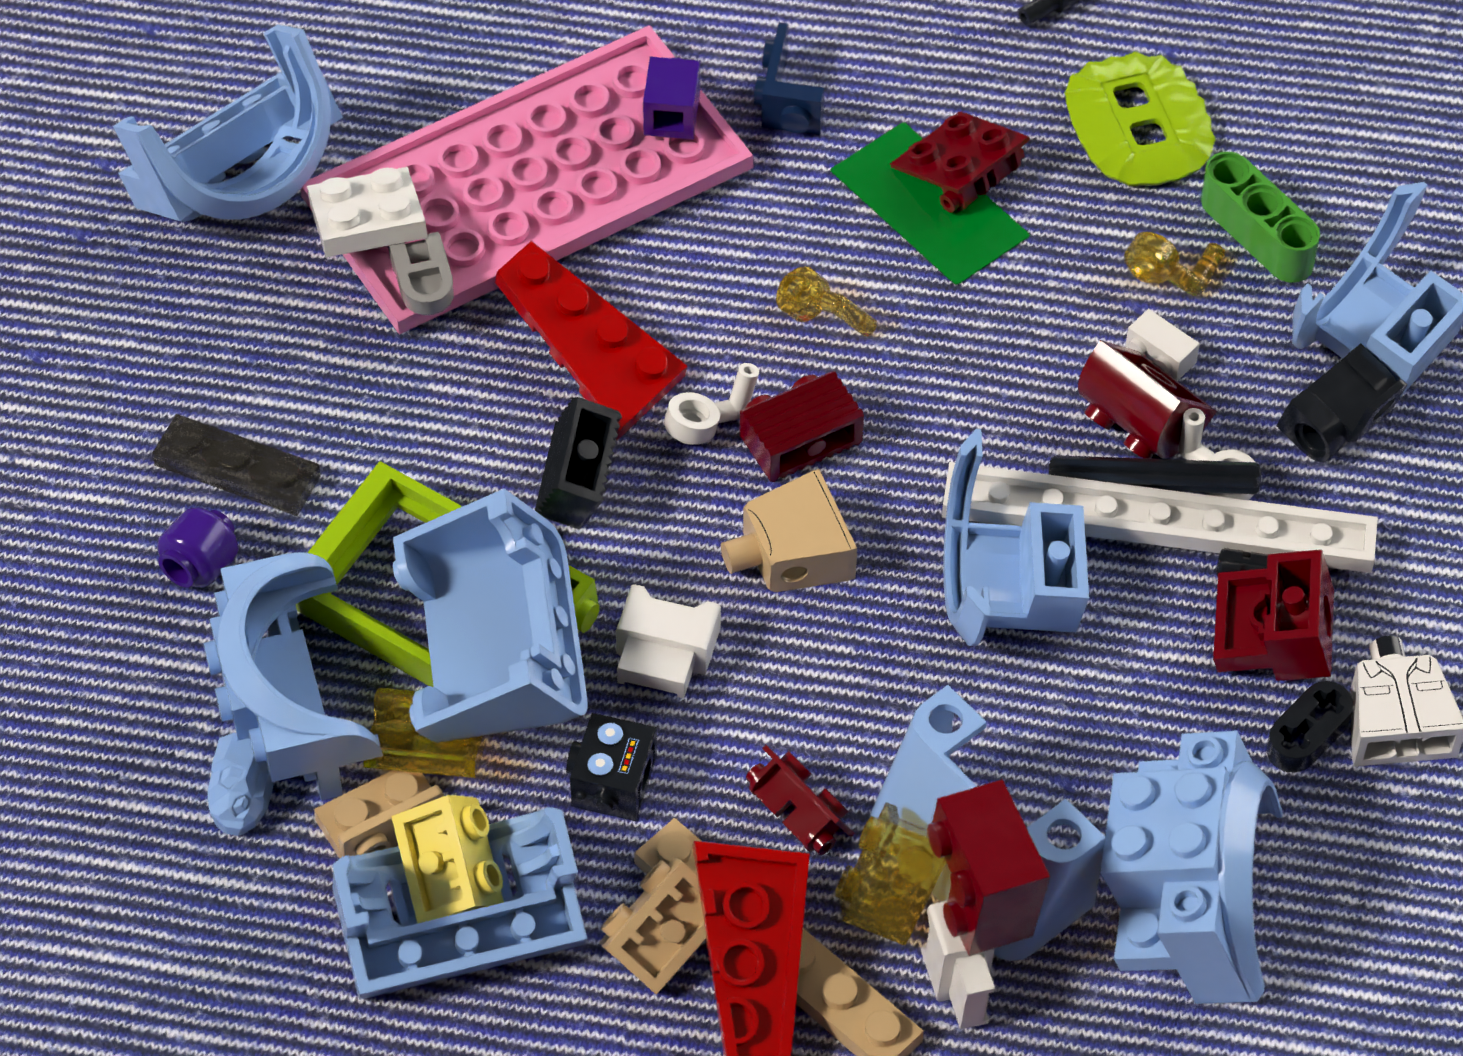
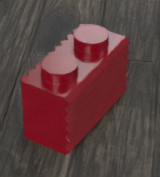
M836 371L828 372L819 377L812 374L806 375L796 381L791 389L773 397L770 395H760L751 400L745 409L740 411V437L771 482H776L779 477L785 478L789 473L794 474L798 469L803 470L807 465L812 466L816 461L822 462L825 457L831 458L834 453L840 454L844 449L849 450L853 445L858 446L863 441V411L858 407L857 401L853 400L852 394L848 393L847 387L843 386Z

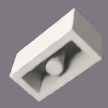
M1147 309L1128 327L1125 347L1139 351L1178 381L1196 364L1200 343L1152 310Z

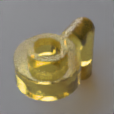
M1140 232L1135 235L1126 249L1124 260L1132 275L1142 282L1163 283L1168 280L1189 295L1198 296L1205 290L1226 253L1220 245L1209 243L1191 271L1179 263V253L1168 239L1153 232Z
M803 266L792 270L783 277L776 294L777 305L781 311L795 321L806 322L815 318L822 311L835 314L863 336L871 335L877 327L876 319L844 295L830 291L828 281L810 267Z

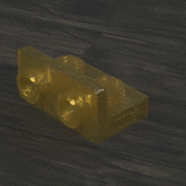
M378 688L374 695V720L370 731L374 735H378L383 756L364 760V768L469 778L476 777L485 749V735L439 743L433 742L416 732L411 722L409 710L413 704V696L416 691Z

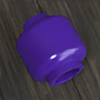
M189 508L184 511L158 539V563L162 572L173 583L185 588L191 586L205 588L215 582L221 575L220 569L229 567L238 554L239 546L231 520L217 510L209 511L204 508Z

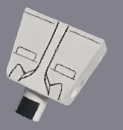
M1383 636L1375 639L1369 646L1372 660H1363L1357 663L1350 694L1353 699L1351 714L1353 767L1458 758L1463 741V717L1437 659L1430 655L1406 657L1402 640L1397 636Z

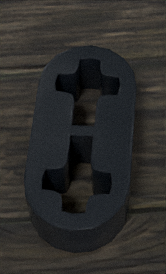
M1331 681L1317 682L1310 686L1279 717L1270 729L1266 750L1269 761L1276 768L1284 772L1296 773L1309 768L1349 725L1353 710V699L1350 692L1344 686ZM1332 704L1337 708L1336 713L1329 710L1318 721L1315 719L1318 706L1325 708ZM1301 733L1305 734L1302 748L1294 746L1288 750L1283 747L1284 741L1291 743Z

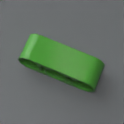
M1220 152L1213 155L1206 165L1201 193V204L1204 210L1273 276L1289 283L1307 279L1312 274L1320 239V230L1316 223L1242 155L1234 152Z

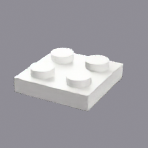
M408 167L398 169L381 168L371 174L350 178L334 177L322 183L307 186L311 209L325 257L428 238L426 221Z

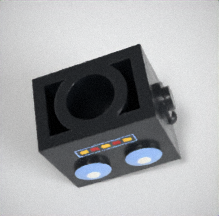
M591 713L582 742L573 741L567 759L566 773L571 774V806L637 822L657 759V727Z

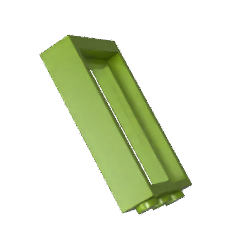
M379 461L307 553L317 555L329 563L338 585L397 508L426 523L463 506ZM568 565L578 633H585L594 624L600 610L595 579ZM331 592L322 593L295 604L297 611L422 683L434 687L429 649L334 596Z

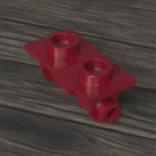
M767 745L762 748L772 760L766 766L762 763L755 765L747 773L746 780L750 783L749 791L756 795L776 817H779L792 803L797 807L782 823L803 844L808 852L816 851L819 855L826 854L835 845L836 839L833 835L840 828L850 837L855 834L841 820L849 811L826 788L817 795L805 783L812 773L790 751L779 757Z

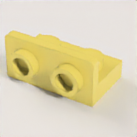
M446 795L391 816L417 923L504 903L501 892L503 887L502 874L493 860L487 836L489 833L488 818L477 798Z

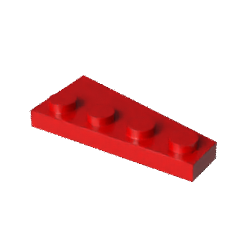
M530 241L497 271L495 280L497 286L533 332L538 331L549 345V353L560 368L565 366L579 384V392L583 398L620 412L622 419L619 421L620 428L617 430L618 437L616 441L685 377L687 365L533 241Z
M694 841L693 852L724 1056H791L810 853Z

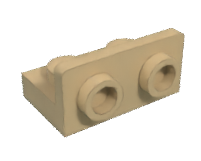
M411 760L315 808V821L339 859L347 855L354 856L398 846L391 816L444 797V793L438 785L431 787L415 761Z
M676 857L668 865L663 860L655 864L639 884L644 890L630 908L624 903L617 907L601 927V930L606 935L599 944L656 995L706 939L697 874Z

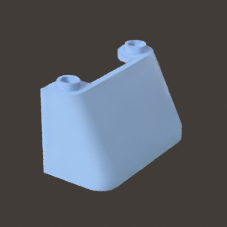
M504 488L393 537L396 559L393 562V573L396 581L402 589L410 591L424 603L434 686H427L414 693L413 704L410 706L409 713L416 732L433 742L439 743L561 724L586 713L588 708L587 692L567 553L559 532L550 521Z

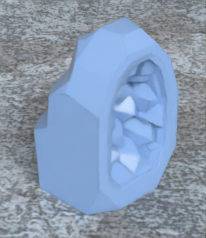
M231 733L220 737L217 744L208 787V806L215 825L222 832L239 836L256 827L266 813L274 782L271 781L267 761L255 762L250 738L238 741L236 733Z

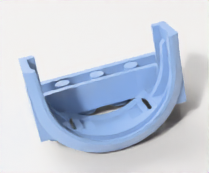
M277 24L264 32V36L281 72L166 144L162 142L152 125L139 126L133 116L127 117L113 126L132 163L131 166L118 174L135 208L181 222L193 220L202 214L220 219H245L275 209L293 197L305 185L323 156L329 137L330 126L342 119L343 116L318 66L303 29ZM294 137L299 138L301 141L297 144L285 141L283 138ZM272 142V144L266 151L265 145ZM260 158L245 172L223 181L226 177L224 171L238 162L245 164Z
M547 807L533 813L489 824L487 836L493 860L502 874L503 887L501 892L504 903L417 923L399 846L354 856L347 855L336 861L332 865V889L359 1000L584 945L587 936L573 884L578 870L563 811ZM502 853L508 856L517 888L514 896H512ZM388 882L390 884L399 923H397L393 919L389 898L386 890Z

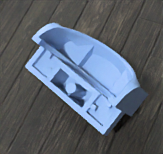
M303 552L282 554L221 568L224 590L214 592L219 617L210 618L213 641L204 642L203 645L210 675L221 673L224 687L215 688L222 722L233 719L238 741L250 738L255 762L267 761L272 782L303 775L305 782L316 780L321 801L343 795L339 766L381 757L383 754L377 734L374 735L358 723L325 715L303 629L299 628L295 604L322 593L337 591L338 588L333 569L325 559ZM265 632H267L268 637L262 638Z

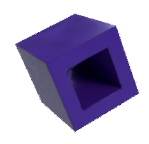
M650 56L643 99L644 136L694 140L700 99V60Z

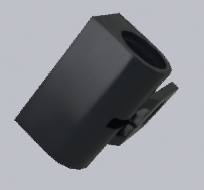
M1360 343L1319 379L1293 398L1276 426L1309 458L1317 462H1326L1347 443L1357 441L1371 427L1387 416L1399 401L1408 384L1402 379L1397 382L1390 371Z

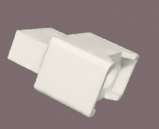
M631 585L616 629V652L621 656L617 667L618 683H633L675 693L677 697L684 698L692 673L704 675L707 672L721 629V606L709 601L697 607L652 598L644 586Z
M947 901L931 904L927 911L930 927L927 945L921 946V953L938 1002L951 1000L960 1029L988 1024L989 1019L986 1007L988 1005L989 993L995 992V986L990 974L995 948L968 956L960 937H953L946 926L943 916V904L947 903Z

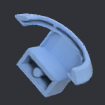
M1424 182L1398 186L1392 193L1385 213L1373 235L1339 282L1326 296L1320 292L1314 300L1312 299V286L1307 283L1302 288L1293 311L1292 343L1295 347L1302 349L1318 340L1337 355L1344 358L1361 343L1390 371L1397 382L1402 379L1408 384L1402 395L1454 339L1463 324V293L1431 270L1414 288L1383 266L1408 228L1428 186Z
M975 429L960 446L948 495L943 556L944 596L948 618L969 646H977L981 642L986 627L1076 633L1089 600L1084 508L1080 505L1030 502L1022 526L969 523L974 484L983 457L981 429Z

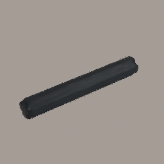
M1055 455L1051 458L1049 464V475L1180 492L1256 494L1260 490L1262 476L1260 465L1256 462Z

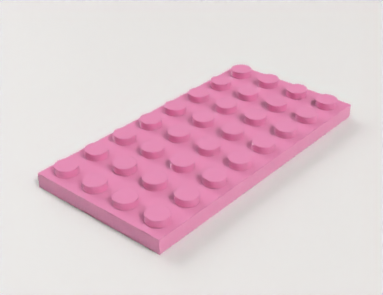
M649 25L313 177L301 188V197L311 209L308 185L319 184L334 177L350 178L371 174L381 168L398 169L408 167L426 221L427 234L439 232L453 278L454 298L450 306L434 315H421L408 309L402 300L396 275L391 265L388 246L342 254L400 335L499 288L495 283L497 271L530 241H533L557 261L753 169V154L701 89L694 140L644 136L643 99L650 56L675 58ZM423 239L415 240V241H410V242H405V244H407V243H412V242H416V241H421V240H423Z

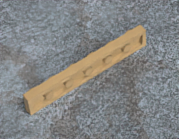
M673 818L634 852L635 865L647 874L660 860H663L668 865L676 857L697 874L693 843L694 841L701 840L676 818ZM803 928L796 1004L856 1056H908L923 1042L924 1031Z

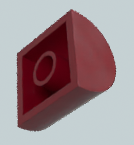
M1102 340L1099 341L1087 359L1078 381L1079 394L1090 403L1084 413L1095 423L1107 430H1111L1115 423L1129 433L1123 442L1124 445L1141 458L1151 459L1156 454L1160 458L1165 459L1179 453L1180 434L1186 410L1197 408L1204 413L1203 430L1217 412L1139 351Z

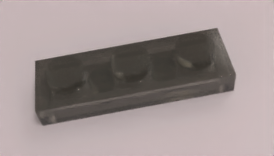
M179 414L175 415L152 452L154 466L294 516L299 515L321 477L318 463Z

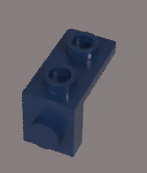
M778 22L775 40L766 39L764 45L762 68L768 69L766 77L758 76L755 84L753 104L754 106L762 107L761 127L786 130L792 133L820 135L824 121L825 88L782 82L788 56L789 23Z

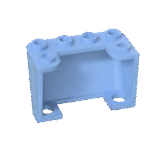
M949 685L922 703L915 711L869 817L870 829L876 838L940 902L948 900L951 888V872L944 857L937 858L933 853L928 839L927 827L928 824L932 823L937 798L977 787L949 758V755L983 731L987 724ZM955 713L961 719L962 726L952 733L953 714ZM1066 798L1027 827L1050 875L1033 937L995 948L994 955L1001 959L1015 961L1032 955L1095 905L1106 837ZM1057 825H1067L1077 830L1081 840L1077 846L1071 849H1060L1050 843L1047 833Z

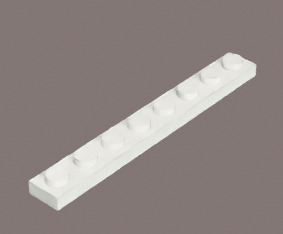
M949 462L942 518H946L950 483L955 466L954 462ZM979 466L969 515V521L1022 526L1030 502L1080 505L1084 508L1085 536L1212 553H1220L1221 549L1228 548L1242 550V556L1250 557L1251 552L1277 554L1322 549L1328 568L1372 573L1374 565L1378 517L986 466Z

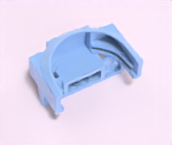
M1238 731L1182 734L1179 759L1140 761L1138 772L1113 774L1105 834L1106 839L1100 873L1120 907L1114 961L1120 971L1177 969L1196 1004L1258 1002L1265 989L1256 949L1253 918L1255 831L1258 814L1272 813L1276 818H1282L1283 812L1273 782L1252 762Z

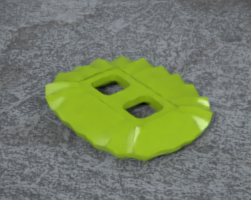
M1135 51L1123 57L1110 56L1101 62H1087L1079 73L1070 75L1067 89L1065 90V98L1073 128L1090 161L1106 177L1127 186H1157L1178 181L1199 171L1210 158L1216 139L1212 132L1211 117L1206 112L1204 99L1197 93L1195 83L1187 80L1182 66L1172 65L1163 55L1147 57ZM1133 87L1143 89L1149 102L1135 107L1122 108L1119 106L1114 95L1116 91ZM1148 124H1157L1161 127L1166 139L1156 143L1140 145L1135 141L1131 129Z

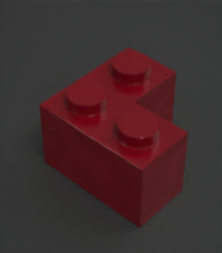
M1003 779L937 798L931 824H928L927 834L933 853L937 858L944 857L951 872V888L947 903L943 904V916L950 934L953 937H960L968 956L1033 937L1050 875Z

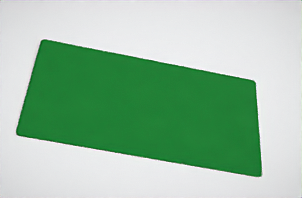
M904 122L831 168L830 171L955 285L960 284L1029 237V233L986 194H977L978 198L969 204L965 210L961 212L955 210L950 213L940 203V196L943 195L942 187L891 168V162L905 153L912 144L923 139Z

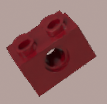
M1322 549L1268 554L1267 568L1218 573L1213 653L1217 672L1272 668L1276 681L1331 677L1334 588Z

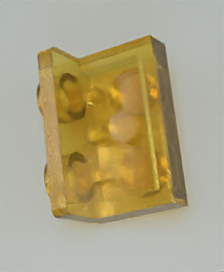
M886 802L879 817L871 816L866 822L859 840V848L863 849L855 867L847 865L843 870L836 887L835 897L840 899L843 922L906 946L946 861L944 857L937 858L933 853L926 828L899 818L897 806Z

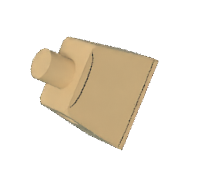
M819 469L811 471L749 501L743 507L744 536L721 543L722 557L730 574L758 566L767 588L773 592L856 579V544Z

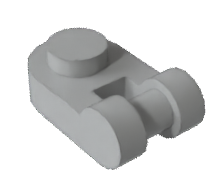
M440 233L427 234L428 238L421 241L389 245L388 251L391 265L406 307L417 314L434 315L450 306L454 298L453 278Z

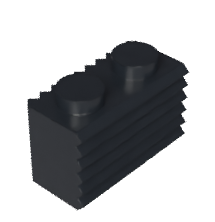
M580 397L571 399L568 407H565L564 412L558 417V421H555L535 506L537 513L546 519L576 529L583 527L604 500L602 495L606 491L604 486L608 482L606 477L610 473L608 468L612 464L610 459L614 455L613 448L616 446L615 439L618 437L617 430L620 428L619 421L622 419L619 411Z

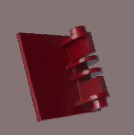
M960 111L948 117L940 127L921 141L912 144L905 153L891 162L890 165L893 169L942 187L943 195L940 196V203L943 208L950 213L955 210L961 212L978 198L977 194H986L990 187H995L1007 175L1021 167V160L1025 156L1021 147L1028 143L1030 138L1027 135Z

